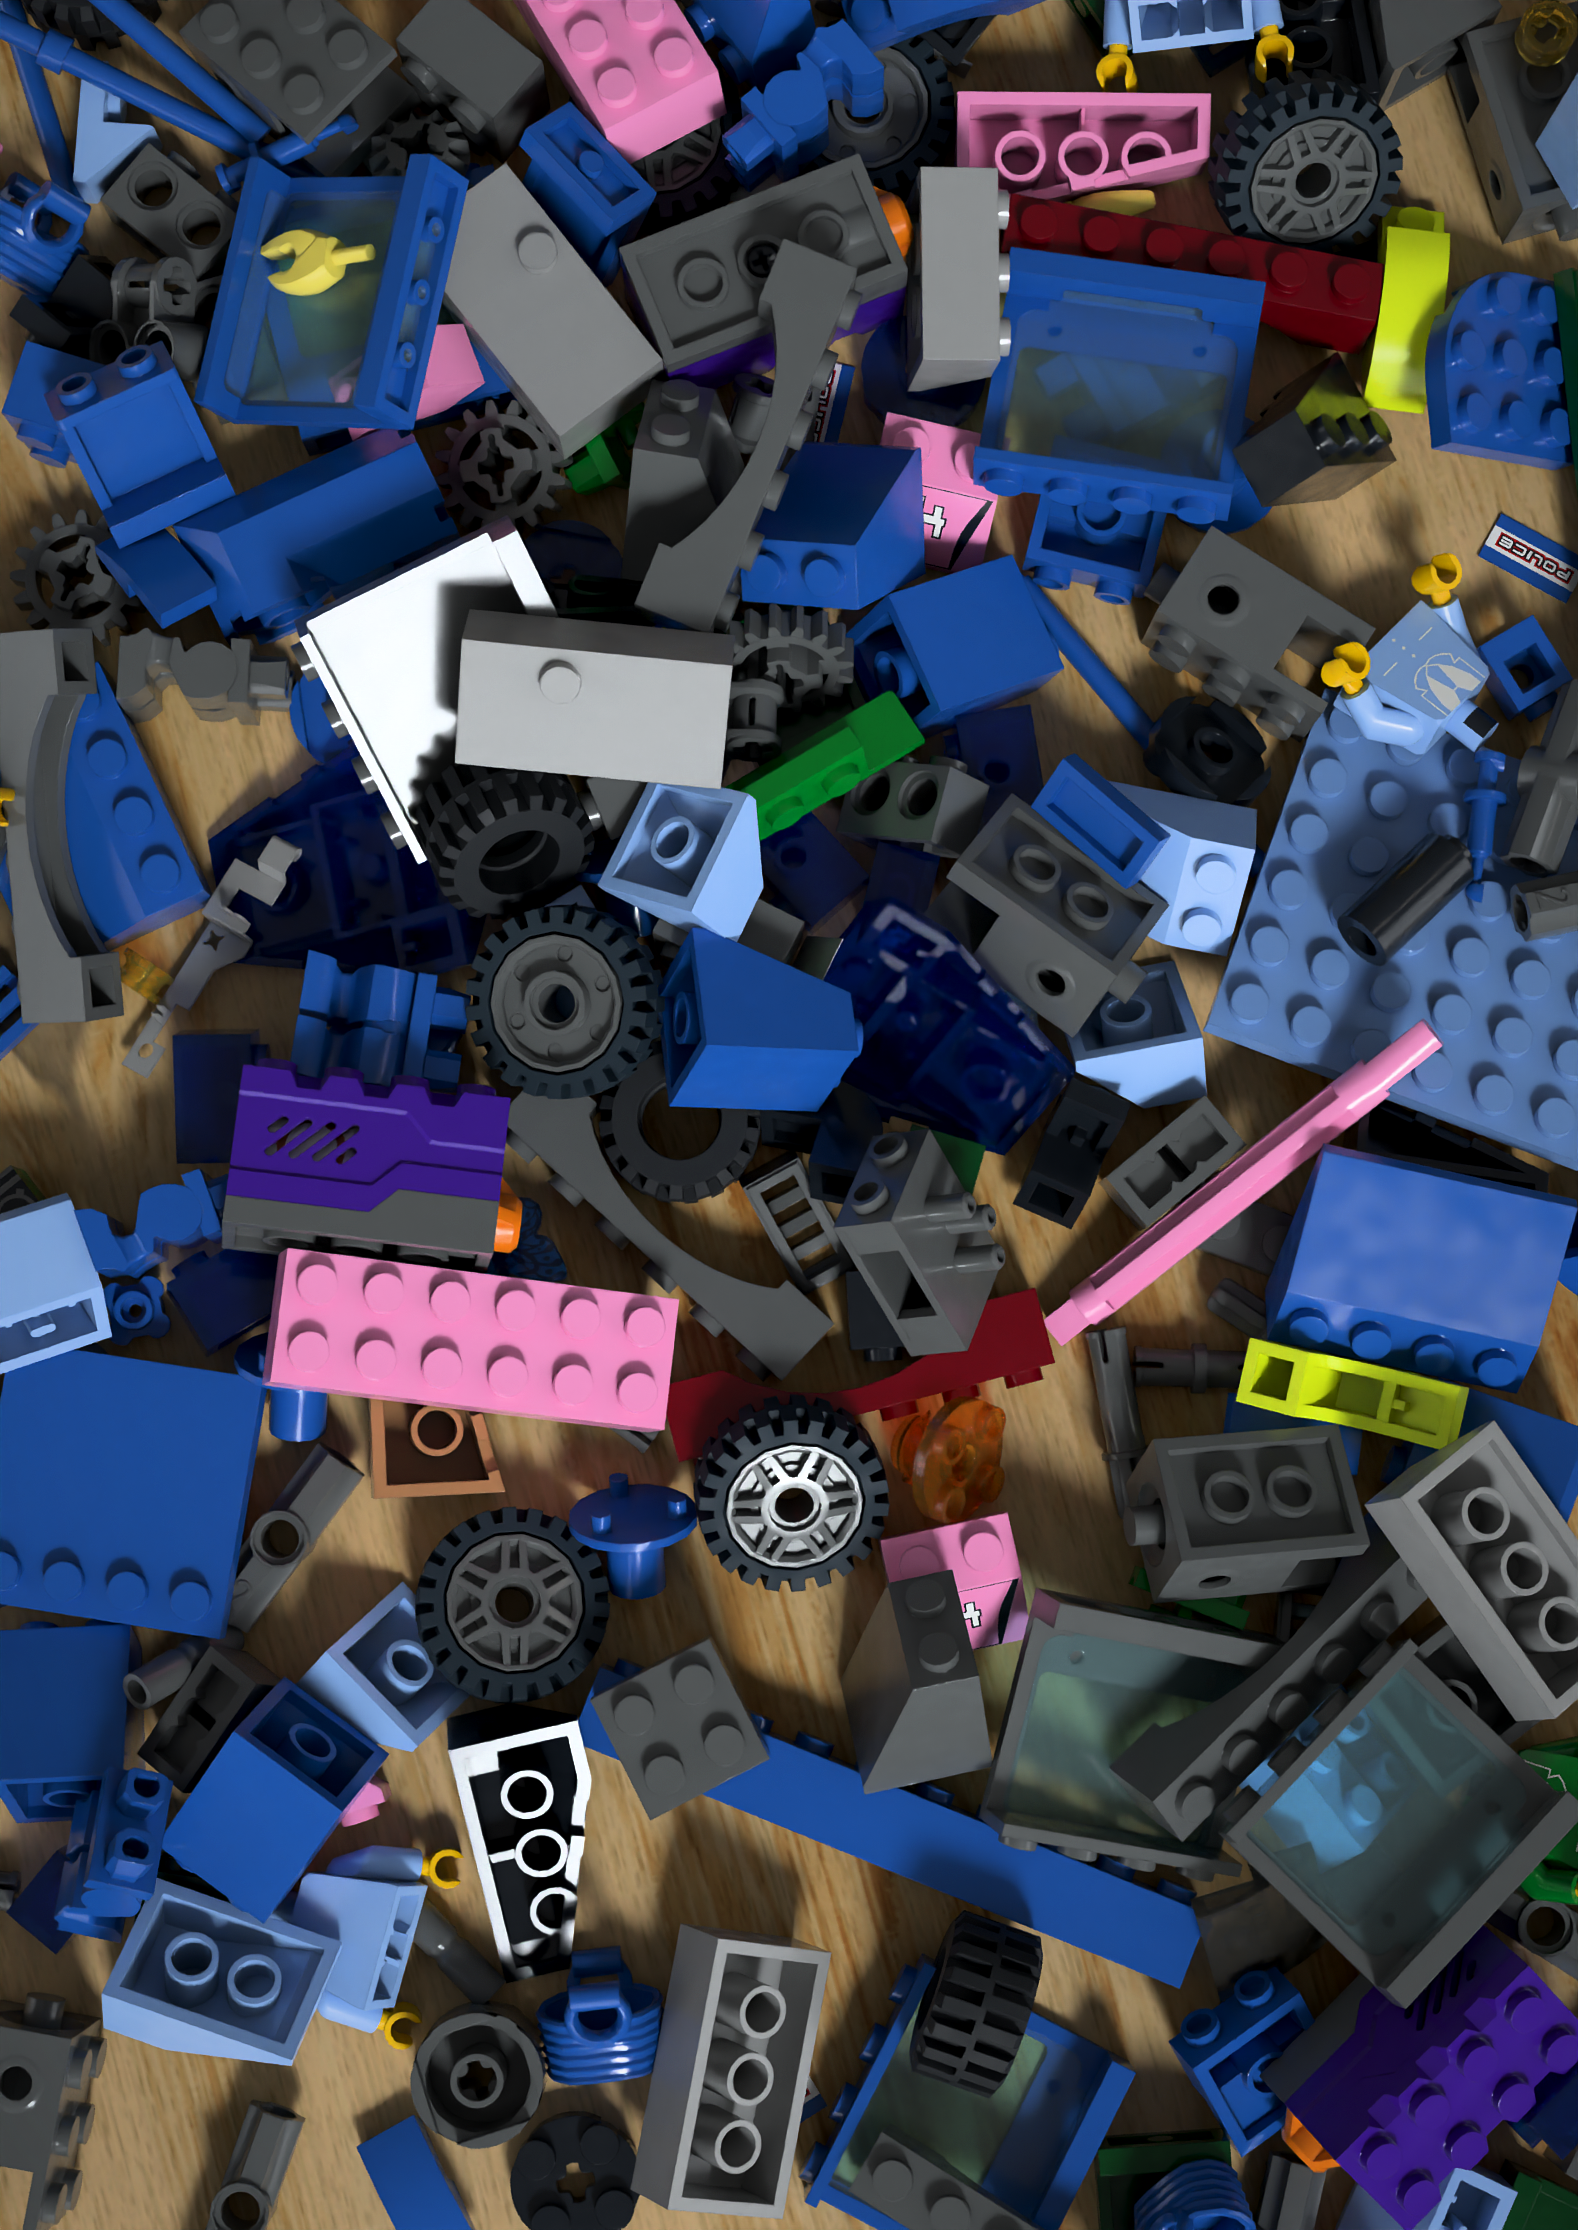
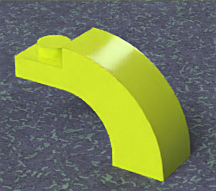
M1392 206L1385 218L1379 217L1377 263L1385 264L1377 322L1368 337L1362 361L1361 395L1370 408L1424 414L1427 403L1425 382L1427 341L1435 316L1444 313L1449 272L1450 233H1445L1444 212L1429 211L1420 207L1405 208Z
M1250 1338L1236 1402L1293 1417L1321 1420L1363 1429L1440 1450L1458 1439L1469 1387L1422 1376L1419 1373L1281 1342Z

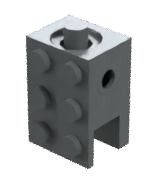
M210 0L179 31L198 64L271 127L269 135L275 140L294 133L309 145L330 123L338 120V116L348 113L356 119L359 125L356 131L348 135L340 131L319 141L320 145L317 146V151L298 159L318 177H348L372 152L371 137L380 136L385 131L387 119L396 123L407 118L410 109L414 111L422 103L416 90L388 67L398 56L395 49L336 0Z
M1578 1L1466 32L1461 44L1467 62L1450 66L1447 70L1502 245L1555 229L1559 241H1570L1578 238V207L1572 210L1535 146L1539 136L1578 73Z
M1212 525L1182 572L1180 573L1163 562L1143 594L1160 605L1141 641L1142 644L1150 648L1149 655L1155 662L1175 673L1185 670L1204 682L1202 685L1203 690L1213 699L1223 702L1230 707L1235 706L1236 703L1258 716L1256 723L1270 735L1281 740H1288L1291 737L1299 743L1321 716L1328 702L1274 669L1286 648L1321 670L1325 662L1336 659L1333 653L1335 647L1349 642H1358L1365 647L1376 629Z
M1011 793L957 859L946 876L951 881L920 917L916 926L1074 1038L1107 991L1126 1004L1144 980L1148 972L1130 959L1166 911L1169 904L1139 883L1128 889L1122 887L1032 809L1029 804Z
M1338 1424L1152 1439L1126 1483L1131 1506L1126 1507L1123 1514L1124 1535L1130 1546H1140L1154 1604L1328 1588L1338 1568L1336 1557L1363 1555L1370 1545Z
M40 1992L27 1993L25 2004L0 2000V2166L33 2172L23 2230H49L53 2225L59 2223L60 2219L66 2214V2210L73 2211L76 2207L83 2179L82 2170L74 2169L78 2145L87 2143L95 2115V2105L86 2103L91 2077L98 2078L101 2074L107 2051V2039L99 2037L102 2018L64 2011L66 2002L64 1997Z

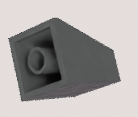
M1364 0L1381 90L1379 106L1382 110H1387L1446 75L1450 66L1467 62L1461 44L1466 32L1493 25L1502 8L1499 0Z
M652 379L633 447L621 571L622 579L643 582L659 543L672 548L695 531L724 501L745 469L716 389L699 387L690 381L682 379L669 381ZM739 568L730 592L740 595V598H742L741 568Z
M953 1570L887 1583L840 1680L865 1795L990 1768L992 1765L980 1679Z

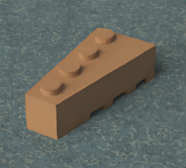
M367 1398L371 1498L384 1499L505 1492L481 1412Z

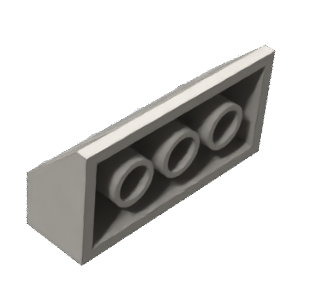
M1495 1420L1488 1421L1409 1467L1364 1504V1506L1515 1721L1555 1719L1578 1699V1539Z

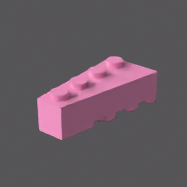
M958 91L954 119V167L998 168V190H1008L1009 199L1011 193L1062 203L1074 201L1082 196L1093 193L1139 190L1201 175L1210 157L1211 93Z

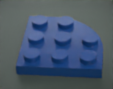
M1505 271L1491 273L1461 285L1451 293L1454 298L1451 300L1445 313L1435 316L1427 341L1425 382L1431 448L1554 471L1574 465L1554 281Z

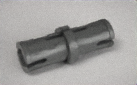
M1193 1343L1191 1349L1142 1348V1346H1134L1132 1365L1159 1367L1136 1368V1371H1132L1135 1387H1190L1191 1394H1204L1206 1388L1238 1389L1242 1371L1238 1369H1243L1247 1351L1207 1350L1205 1343Z

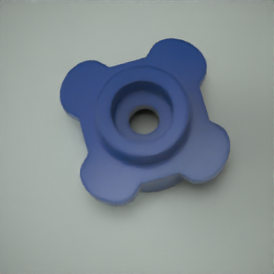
M145 1276L138 1284L123 1287L118 1283H111L104 1288L105 1303L111 1320L112 1337H109V1339L113 1343L125 1346L130 1344L133 1338L150 1335L158 1339L164 1337L169 1332L171 1320L165 1314V1305L161 1298L165 1288L158 1278ZM137 1304L141 1307L142 1312L138 1317H133L130 1309L133 1305Z

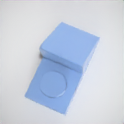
M81 79L73 182L84 202L98 204L102 196L148 143L158 151L162 150L163 145L152 125L124 123L127 115L126 101Z

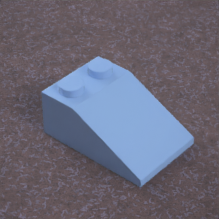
M1108 781L1171 835L1138 881L1143 887L1169 904L1166 911L1148 934V937L1165 945L1227 957L1256 850L1257 809Z
M157 1878L154 1895L149 1901L145 1900L103 1989V2028L164 2050L292 2066L340 1954L342 1942L271 1917L263 1924L251 1914L237 1909L231 1903Z

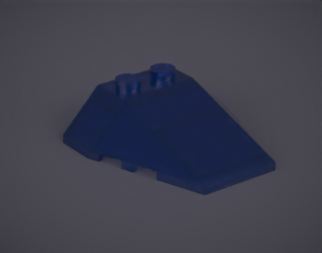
M353 739L347 742L348 748L324 765L315 764L300 775L302 780L277 798L268 797L208 840L216 888L235 858L259 870L257 860L274 835L302 849L300 858L296 862L292 861L286 870L287 883L273 906L240 889L230 903L228 909L233 913L236 912L243 916L251 924L245 934L253 940V945L245 958L233 962L235 964L305 970L308 950L323 953L337 959L336 965L343 973L351 974L361 967L374 964L399 968L415 974L420 972L433 975L473 964L486 915L477 918L468 915L465 908L461 910L456 909L450 904L448 897L444 896L428 860L418 864L409 845L398 850L396 849L380 817L381 814L390 810L380 790L369 795L367 794L352 765L351 759L361 755Z
M892 895L866 902L839 937L843 939L823 979V981L851 993L854 1018L860 1019L863 1026L861 1053L857 1058L853 1059L840 1081L851 1084L864 1092L876 1105L882 1122L889 1124L891 1116L929 1126L928 1129L986 1145V1151L1005 1156L1068 1084L1071 1078L1074 1077L1075 1067L947 928Z

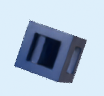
M1531 615L1477 648L1481 660L1488 666L1490 673L1485 684L1508 721L1522 713L1525 714L1529 722H1533L1553 710L1558 697L1557 692L1560 691L1562 684H1569L1573 679L1534 615ZM1511 670H1521L1527 675L1529 680L1527 688H1519L1510 673Z

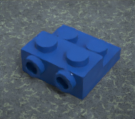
M1056 436L1050 457L1174 475H1176L1178 469L1176 465ZM1040 495L1022 569L1034 572L1033 582L1042 587L1054 590H1068L1072 581L1095 587L1094 597L1101 601L1115 605H1129L1132 596L1142 599L1145 597L1143 594L1151 581L1167 513L1150 510L1146 514L1132 515L1120 512L1110 504L1086 501L1081 505H1063L1054 502L1047 495Z
M1275 1966L1266 1972L1255 1970L1241 1976L1235 1983L1234 1994L1212 2010L1201 2008L1189 2013L1181 2023V2032L1168 2041L1192 2085L1206 2100L1222 2131L1229 2138L1231 2146L1241 2157L1281 2130V2127L1285 2124L1286 2105L1259 2075L1276 2058H1280L1284 2054L1283 2051L1315 2022L1300 1992Z

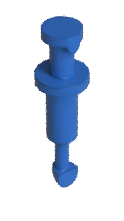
M348 113L342 114L337 117L338 120L330 123L309 145L294 133L263 147L255 140L248 143L250 157H261L279 169L317 151V146L320 145L319 141L340 131L347 135L351 134L359 128V125L352 115ZM250 157L229 167H226L224 163L215 165V172L219 182L228 195L242 188L241 182L245 180Z
M1490 750L1474 753V763L1479 765L1477 788L1466 790L1463 796V801L1471 805L1466 847L1472 855L1473 861L1471 866L1474 872V878L1465 887V893L1469 899L1482 903L1484 884H1481L1483 863L1488 856L1492 855L1497 808L1506 806L1508 798L1507 794L1496 790L1498 772H1504L1506 755Z

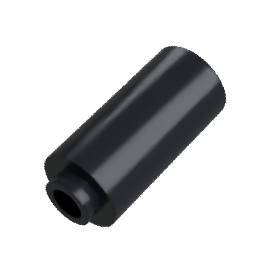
M1436 833L1427 834L1338 918V929L1350 948L1361 958L1373 965H1385L1473 880L1474 872L1471 866L1473 859L1468 848L1454 836H1441Z

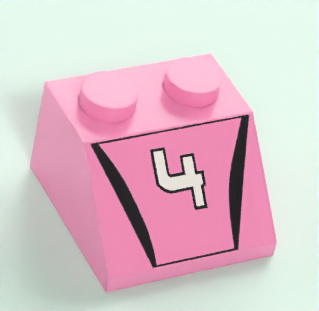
M887 412L880 445L921 447L925 568L952 574L982 564L998 495L989 492L984 486L973 485V457L975 446L979 447L981 433ZM1004 439L1002 450L1009 451L1011 440Z
M999 1511L886 1536L878 1540L887 1583L953 1570L972 1650L1018 1641L1024 1638L1028 1622V1612L1008 1512Z

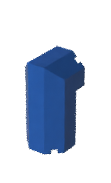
M402 429L377 430L172 525L180 543L217 585L218 600L211 603L210 607L230 646L231 638L242 639L241 636L255 634L259 645L273 643L297 632L294 620L325 606L323 602L331 595L337 600L393 572L394 563H411L460 539L453 518H449L444 507V498L413 433L410 430Z

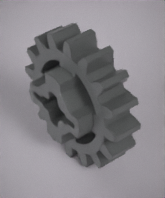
M493 400L486 401L485 417L480 418L469 409L465 410L463 417L468 427L462 432L448 427L445 433L454 442L452 450L436 451L435 455L437 459L448 465V472L436 476L435 481L438 486L452 489L453 491L444 500L445 508L452 512L465 509L459 523L470 530L475 529L481 522V527H484L508 515L521 539L523 533L522 523L527 522L535 529L541 531L545 528V524L540 513L545 508L560 513L563 509L559 501L554 498L556 490L572 489V482L560 475V468L572 464L573 457L569 456L564 460L530 415L526 418V410L516 400L510 402L506 414H504L500 404ZM512 430L528 434L538 449L532 450L529 447L519 449L517 438L513 436ZM481 441V444L479 445L471 459H469L472 451L474 450L476 445ZM506 458L514 463V468L504 472L505 482H501L494 477V472L504 468L503 459ZM539 481L536 490L527 500V495L529 494L535 483ZM470 491H489L491 503L495 505L496 511L483 508Z
M78 509L75 523L67 525L63 518L56 513L52 515L54 530L46 534L36 526L30 530L37 542L33 550L26 547H17L15 551L26 564V568L10 572V579L17 586L26 588V590L13 598L14 602L21 611L33 610L26 621L34 630L45 629L48 625V629L92 628V635H95L104 647L110 646L111 636L109 630L117 626L121 631L129 634L133 630L126 619L129 611L145 614L147 608L136 595L131 598L128 597L119 583L109 575L108 569L96 554L95 546L113 537L104 516L98 520L96 526H93L87 512L83 509ZM77 543L74 547L58 552L70 544ZM89 572L93 577L90 585L79 583L74 588L70 584V580L74 575L84 578ZM42 578L47 579L53 584L55 590L50 600L53 603L52 609L47 606L43 597ZM106 607L103 612L86 618L87 614Z
M771 603L766 615L761 616L752 609L745 610L744 623L731 620L726 631L728 635H735L731 682L744 679H764L775 682L784 690V702L780 708H790L793 713H801L802 703L810 702L818 708L825 707V694L840 698L843 695L844 683H852L854 640L853 638L846 637V625L843 622L828 625V612L824 610L815 613L813 616L804 615V606L795 605L790 611L781 610L777 604Z

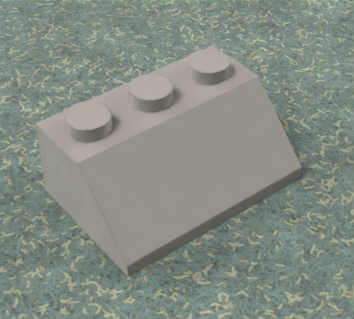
M921 166L905 204L914 231V240L906 256V266L908 268L906 285L907 391H924L991 377L1000 362V357H1008L1011 344L1010 318L1000 317V293H1007L1009 289L1010 258L1008 253H999V229L1006 230L1008 226L1009 193L1008 190H998V168Z

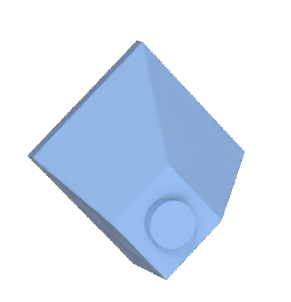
M648 782L597 886L687 932H690L692 927L706 928L724 938L737 942L763 889L756 799L748 793L724 787L713 789Z
M1174 960L1141 966L1148 974L1126 1004L1107 991L1074 1038L1064 1032L1076 1072L1144 1109L1160 1105L1177 1104L1181 1101L1202 1098L1204 1095L1207 1097L1203 1037Z
M402 1581L335 1642L296 1685L374 1743L413 1752L470 1695L449 1683L446 1677L439 1670H436L429 1660V1656L425 1648L422 1647L418 1635V1627L415 1620L416 1595Z

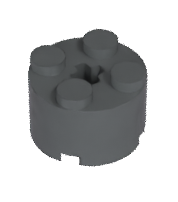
M487 2001L485 2004L464 2003L441 2016L427 2033L415 2056L410 2086L412 2099L420 2118L436 2134L439 2133L443 2137L456 2142L457 2145L470 2149L490 2148L515 2137L533 2117L545 2089L548 2066L545 2063L546 2055L542 2050L544 2043L539 2037V2031L517 2007L495 2001ZM473 2061H480L483 2068H493L494 2072L488 2086H482L478 2077L467 2078L466 2074Z

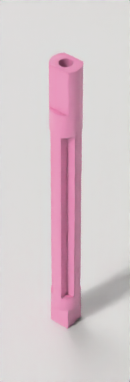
M1423 1018L1367 1063L1363 1059L1359 1060L1069 1291L1071 1298L1044 1319L1046 1328L1058 1343L1063 1346L1089 1324L1092 1323L1095 1326L1101 1324L1319 1152L1323 1143L1329 1144L1390 1096L1388 1088L1442 1047L1444 1042Z

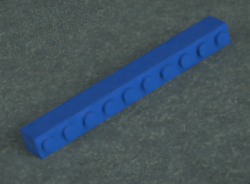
M619 1657L615 1667L602 1663L578 1720L585 1747L620 1761L590 1699L595 1693L646 1667ZM750 1709L748 1710L770 1751V1759L703 1793L707 1797L1179 1989L1208 1917V1913L1200 1905L1194 1903L1197 1892L1165 1878H1160L1157 1888L1133 1878L1136 1869L1120 1864L1117 1858L1100 1853L1097 1863L1063 1855L1057 1850L1058 1846L1038 1843L1036 1851H1024L1006 1846L998 1841L999 1834L979 1818L982 1804H979L976 1814L952 1805L954 1793L927 1781L918 1783L916 1789L902 1786L865 1795L858 1761L853 1765L831 1756L835 1745L809 1733L798 1731L794 1741L772 1732L771 1728L774 1720Z

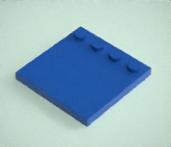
M71 1350L6 1372L0 1398V1604L209 1638H226L267 1388L256 1386L238 1374L81 1350Z

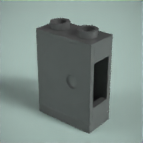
M930 1129L900 1133L889 1132L873 1136L833 1229L910 1356L968 1351L997 1273L1005 1263L1004 1249L999 1244H995L988 1232L996 1224L995 1210L989 1204L976 1205L974 1197L969 1192H965Z

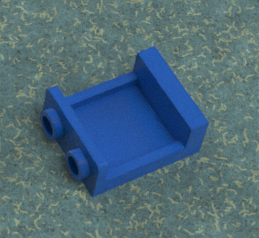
M568 102L525 129L519 146L532 160L522 184L606 288L614 282L621 268L619 248L634 241L657 192L571 102Z
M162 340L150 346L138 345L122 352L115 362L91 373L79 372L63 379L56 386V389L43 394L52 416L86 479L119 549L236 496Z

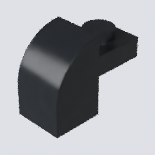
M78 254L52 295L22 294L9 315L27 329L24 334L27 341L89 360L87 347L93 328L101 321L112 320L113 296L111 277L116 265L106 256ZM136 281L129 283L131 288H143Z
M1071 1078L1063 1095H1059L1046 1121L1013 1204L1072 1229L1091 1196L1104 1157L1123 1126L1131 1103L1111 1095L1100 1087L1088 1085L1075 1078Z
M840 1081L838 1087L833 1088L828 1100L824 1101L817 1112L760 1110L762 1145L811 1154L808 1161L810 1198L843 1205L872 1137L883 1135L881 1115L874 1102L858 1088Z

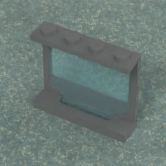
M1036 1588L979 1818L999 1834L998 1841L1019 1850L1036 1851L1037 1844L1043 1843L1058 1846L1057 1850L1063 1855L1083 1861H1096L1097 1853L1117 1856V1861L1120 1864L1141 1871L1153 1872L1155 1871L1156 1864L1159 1863L1176 1866L1175 1871L1177 1873L1199 1881L1212 1882L1215 1873L1240 1877L1243 1865L1222 1850L1224 1838L1218 1833L1229 1821L1222 1815V1811L1235 1797L1237 1788L1181 1842L1135 1805L1108 1767L1154 1722L1164 1727L1202 1710L1243 1683L1267 1663L1286 1643L1269 1633L1249 1629L1241 1630L1233 1626Z
M1411 1639L1399 1640L1393 1646L1386 1640L1378 1644L1359 1664L1357 1669L1365 1676L1348 1694L1341 1688H1338L1315 1711L1312 1717L1319 1725L1302 1743L1295 1736L1292 1737L1274 1754L1267 1764L1274 1773L1257 1791L1250 1785H1247L1229 1802L1222 1811V1815L1229 1821L1218 1832L1393 2005L1404 2009L1417 1998L1578 1822V1800L1568 1791H1555L1414 1655L1419 1647Z

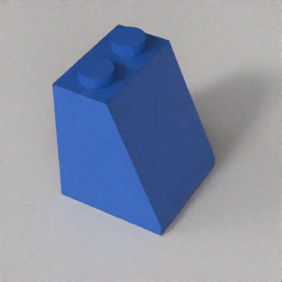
M804 442L801 450L795 452L783 472L789 474V479L776 511L764 507L755 531L764 534L765 537L751 572L741 569L742 601L859 610L926 574L921 447Z
M1013 554L888 594L846 633V637L853 638L854 640L853 676L865 702L868 703L886 691H893L925 740L1037 691L1064 669V665L1059 657L1057 642L1054 636L1047 631L1033 600L1031 585L1027 578L1021 574Z
M691 928L662 979L664 984L658 986V996H665V1011L658 1013L659 1022L663 1023L660 1035L670 1107L817 1112L833 1088L838 1087L842 1075L853 1059L860 1055L862 1050L863 1026L860 1019L854 1018L850 992L731 939L724 938L706 928Z
M1440 1377L1434 1378V1379H1437V1380H1441V1381H1445V1382L1457 1384V1383L1448 1381V1380L1443 1379V1378H1440ZM1469 1388L1458 1439L1484 1423L1495 1420L1562 1518L1568 1523L1578 1496V1426ZM1405 1440L1401 1448L1393 1445L1383 1464L1380 1481L1389 1485L1409 1467L1439 1449Z
M92 1619L87 1621L85 1626L59 1627L50 1622L33 1621L24 1623L20 1626V1629L0 1630V1798L16 1823L72 1821L76 1800H88L91 1791H100L103 1773L108 1766L125 1770L134 1767L146 1770L145 1760L137 1754L145 1742L144 1710L134 1707L127 1699L123 1689L124 1677L142 1666V1647L131 1625Z
M284 1676L232 1732L165 1831L162 1849L174 1857L175 1861L183 1869L197 1874L224 1894L234 1907L251 1914L264 1924L294 1887L384 1763L389 1753Z

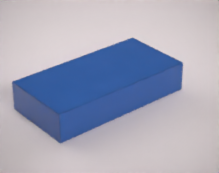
M1075 753L1061 760L1030 806L1125 889L1138 883L1171 836Z

